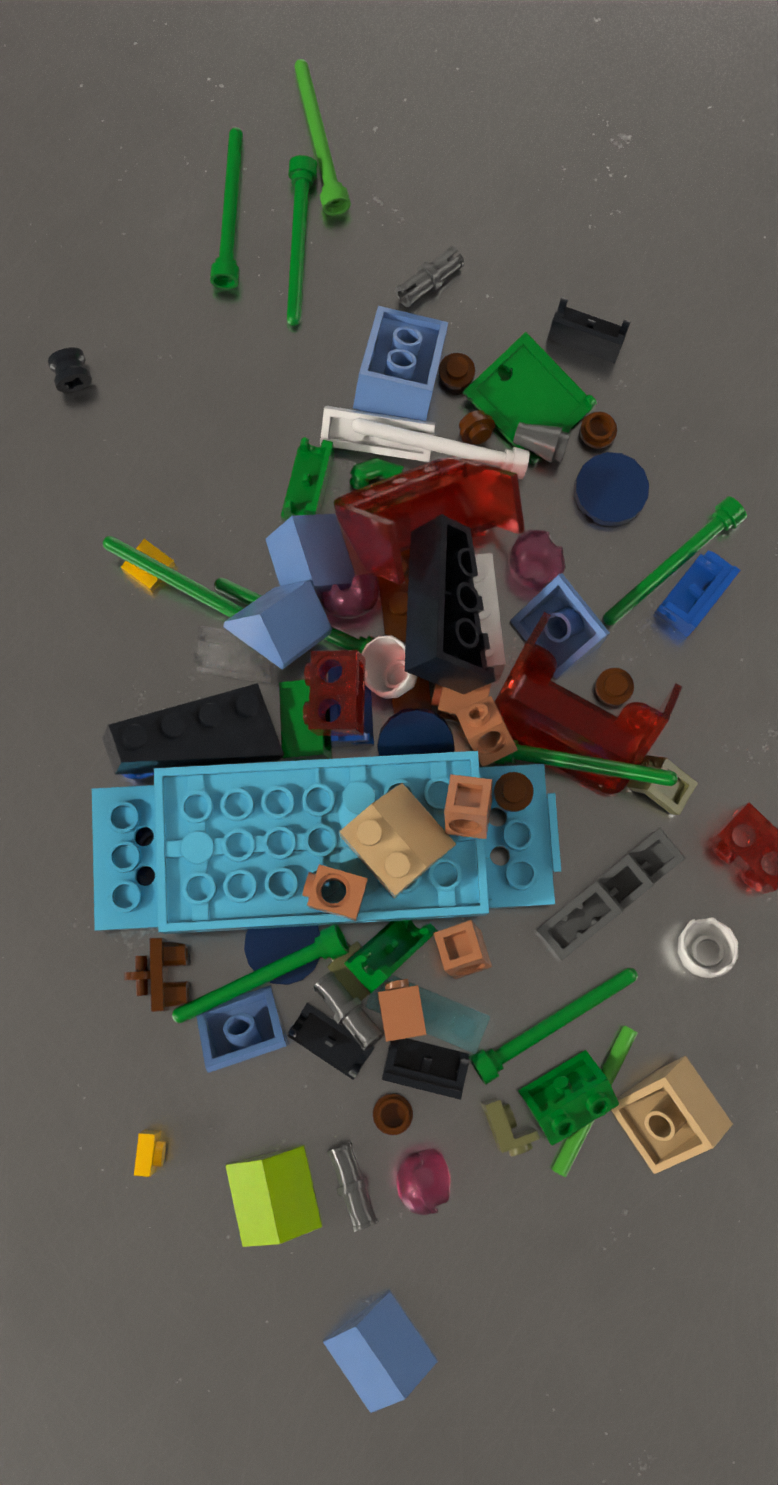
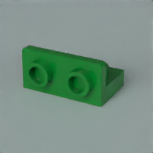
M586 1050L518 1091L540 1125L550 1145H555L619 1105L608 1078Z

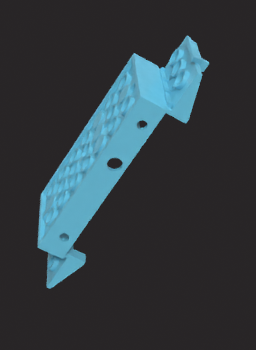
M478 751L189 766L154 768V785L92 789L95 931L158 928L160 933L176 934L486 916L489 914V909L555 904L553 872H561L556 795L555 793L546 794L544 764L479 767ZM509 772H518L525 775L533 785L534 794L532 801L525 809L518 812H509L502 809L494 798V786L497 780ZM450 774L492 779L491 809H502L506 814V822L502 826H493L489 822L487 839L449 835L456 845L395 899L340 837V830L369 805L401 783L408 788L445 830L444 810ZM141 828H150L154 833L152 843L147 846H140L136 842V833ZM503 847L508 851L509 860L505 865L499 866L492 862L490 854L494 848ZM320 864L368 878L357 921L309 908L307 906L309 898L302 896L308 873H316ZM142 867H151L155 872V879L150 885L143 886L137 881V872ZM330 881L322 889V897L329 903H338L346 895V888L339 881Z

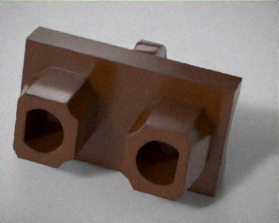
M150 938V971H147V955L135 956V972H124V981L136 980V996L148 995V980H151V1012L169 1011L171 1006L182 1005L190 1001L188 981L168 982V966L188 965V945L167 942L165 938Z

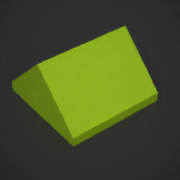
M305 1145L225 1165L243 1247L282 1244L322 1227Z

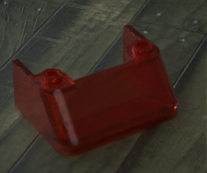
M455 456L431 461L342 495L333 502L336 517L365 570L398 585L405 582L401 552L410 549L411 531L441 514L471 528L472 538L485 536L488 534V530L494 527L517 534L525 532L517 473Z
M544 612L525 643L495 700V704L513 740H518L519 745L640 765L669 721L682 686L675 683L658 710L642 702H631L623 707L618 717L551 681L557 669L556 659L551 652L536 644L551 617L550 614ZM557 767L607 794L621 792L630 780Z

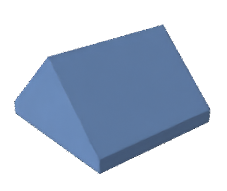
M336 514L291 516L266 538L280 586L310 580L319 599L359 584Z
M562 573L558 574L510 620L555 679L561 677L600 648L610 634Z
M310 580L271 589L224 621L223 626L282 670L330 635L332 631L330 622Z
M271 985L242 994L196 1016L205 1068L208 1073L290 1044Z
M390 1290L323 1340V1343L370 1413L405 1400L438 1362Z

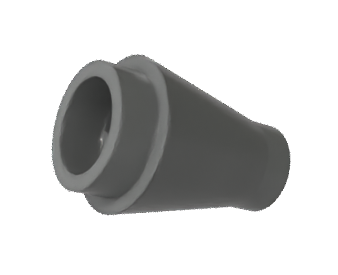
M519 422L513 444L520 445L552 463V460L562 462L571 433L562 431L563 427Z

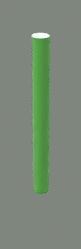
M623 1026L602 1068V1072L608 1078L611 1086L638 1032L627 1026ZM593 1122L567 1138L552 1168L553 1171L563 1177H567Z

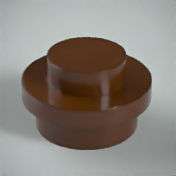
M451 353L440 362L439 377L448 388L459 390L467 387L473 381L475 365L467 355Z
M482 410L472 411L464 416L459 423L460 438L463 443L482 444L491 437L492 431L495 428V422L490 415L485 414Z
M593 412L587 415L580 426V436L584 443L596 449L609 446L617 435L616 422L605 412Z
M609 668L599 675L595 689L602 702L611 706H619L631 698L634 692V682L630 674L625 670Z
M506 773L497 780L494 786L495 801L506 811H521L533 799V785L521 773Z
M392 1093L382 1096L376 1102L373 1109V1120L381 1132L388 1135H398L406 1131L411 1125L413 1110L405 1097Z

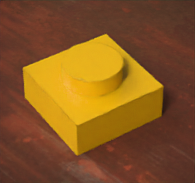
M145 538L136 548L170 568L176 565L173 559ZM127 561L121 566L123 572L151 593L162 582V580Z
M145 1129L139 1133L134 1176L151 1177L156 1172L157 1167H163L166 1142L160 1141V1130Z

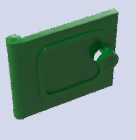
M527 332L518 338L463 391V394L478 410H482L485 414L492 417L495 427L514 447L521 449L525 448L513 444L519 422L563 427L562 431L569 432L597 404L596 399L592 395H586ZM530 452L528 463L535 465L541 457Z

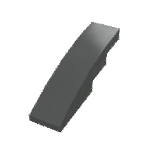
M660 827L555 913L537 931L559 958L563 960L621 914L627 906L654 886L659 879L686 857Z

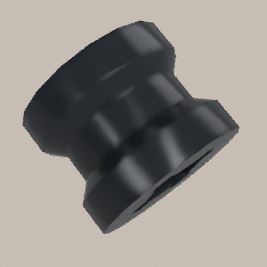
M74 347L64 348L49 356L48 364L51 371L56 374L54 382L58 391L63 393L77 392L91 384L92 377L90 371L84 368L86 359L81 349Z

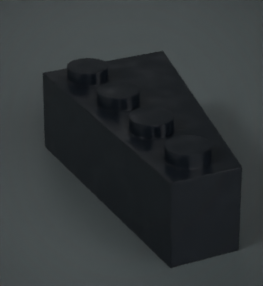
M443 514L411 531L404 671L458 693L466 694L496 680L494 667H487L485 651L490 649L488 633H482L479 613L484 611L482 596H479L473 578L478 576L471 528Z
M258 683L109 724L102 737L115 775L154 773V768L278 762L284 756Z

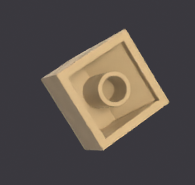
M403 783L373 802L339 831L340 837L394 899L456 845L453 839L448 834H445V830Z
M686 1055L656 1070L617 1098L619 1105L611 1110L654 1174L714 1148L733 1125Z

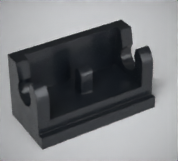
M561 297L547 339L615 363L631 321L624 319L621 326L567 307L568 299Z
M310 1002L306 1003L287 1035L352 1080L356 1078L363 1064L375 1048L373 1045L364 1051L343 1024L338 1025L331 1016Z
M409 1038L393 1040L389 1044L381 1078L384 1081L461 1100L470 1060L468 1059L469 1054Z

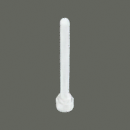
M356 418L352 422V429L356 433L498 466L500 471L506 472L508 477L522 480L528 467L529 450L513 447L512 450L505 449L504 452L367 419Z

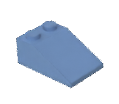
M378 306L358 376L353 409L426 421L449 322Z

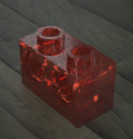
M358 650L311 651V663H306L304 671L306 686H310L309 701L304 703L303 719L305 725H308V730L317 736H364L366 658ZM334 666H342L341 677L335 682L328 683L326 680L328 671ZM334 704H340V716L335 721L326 722L325 713L327 709Z
M748 802L738 807L708 840L715 846L713 851L723 862L728 865L733 863L744 873L741 878L751 889L756 892L762 891L764 894L774 892L778 889V829ZM735 827L742 829L746 833L747 844L745 847H740L734 842L732 833ZM764 855L772 857L775 861L776 870L773 875L766 873L762 868L761 861Z

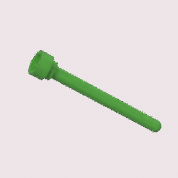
M299 59L295 62L294 68L324 183L320 194L323 212L331 216L339 215L346 212L351 206L348 190L337 180L308 63L304 59Z

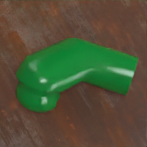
M371 458L352 467L350 471L352 476L349 483L352 488L357 490H366L369 486V481L377 477L399 484L404 466L379 458Z

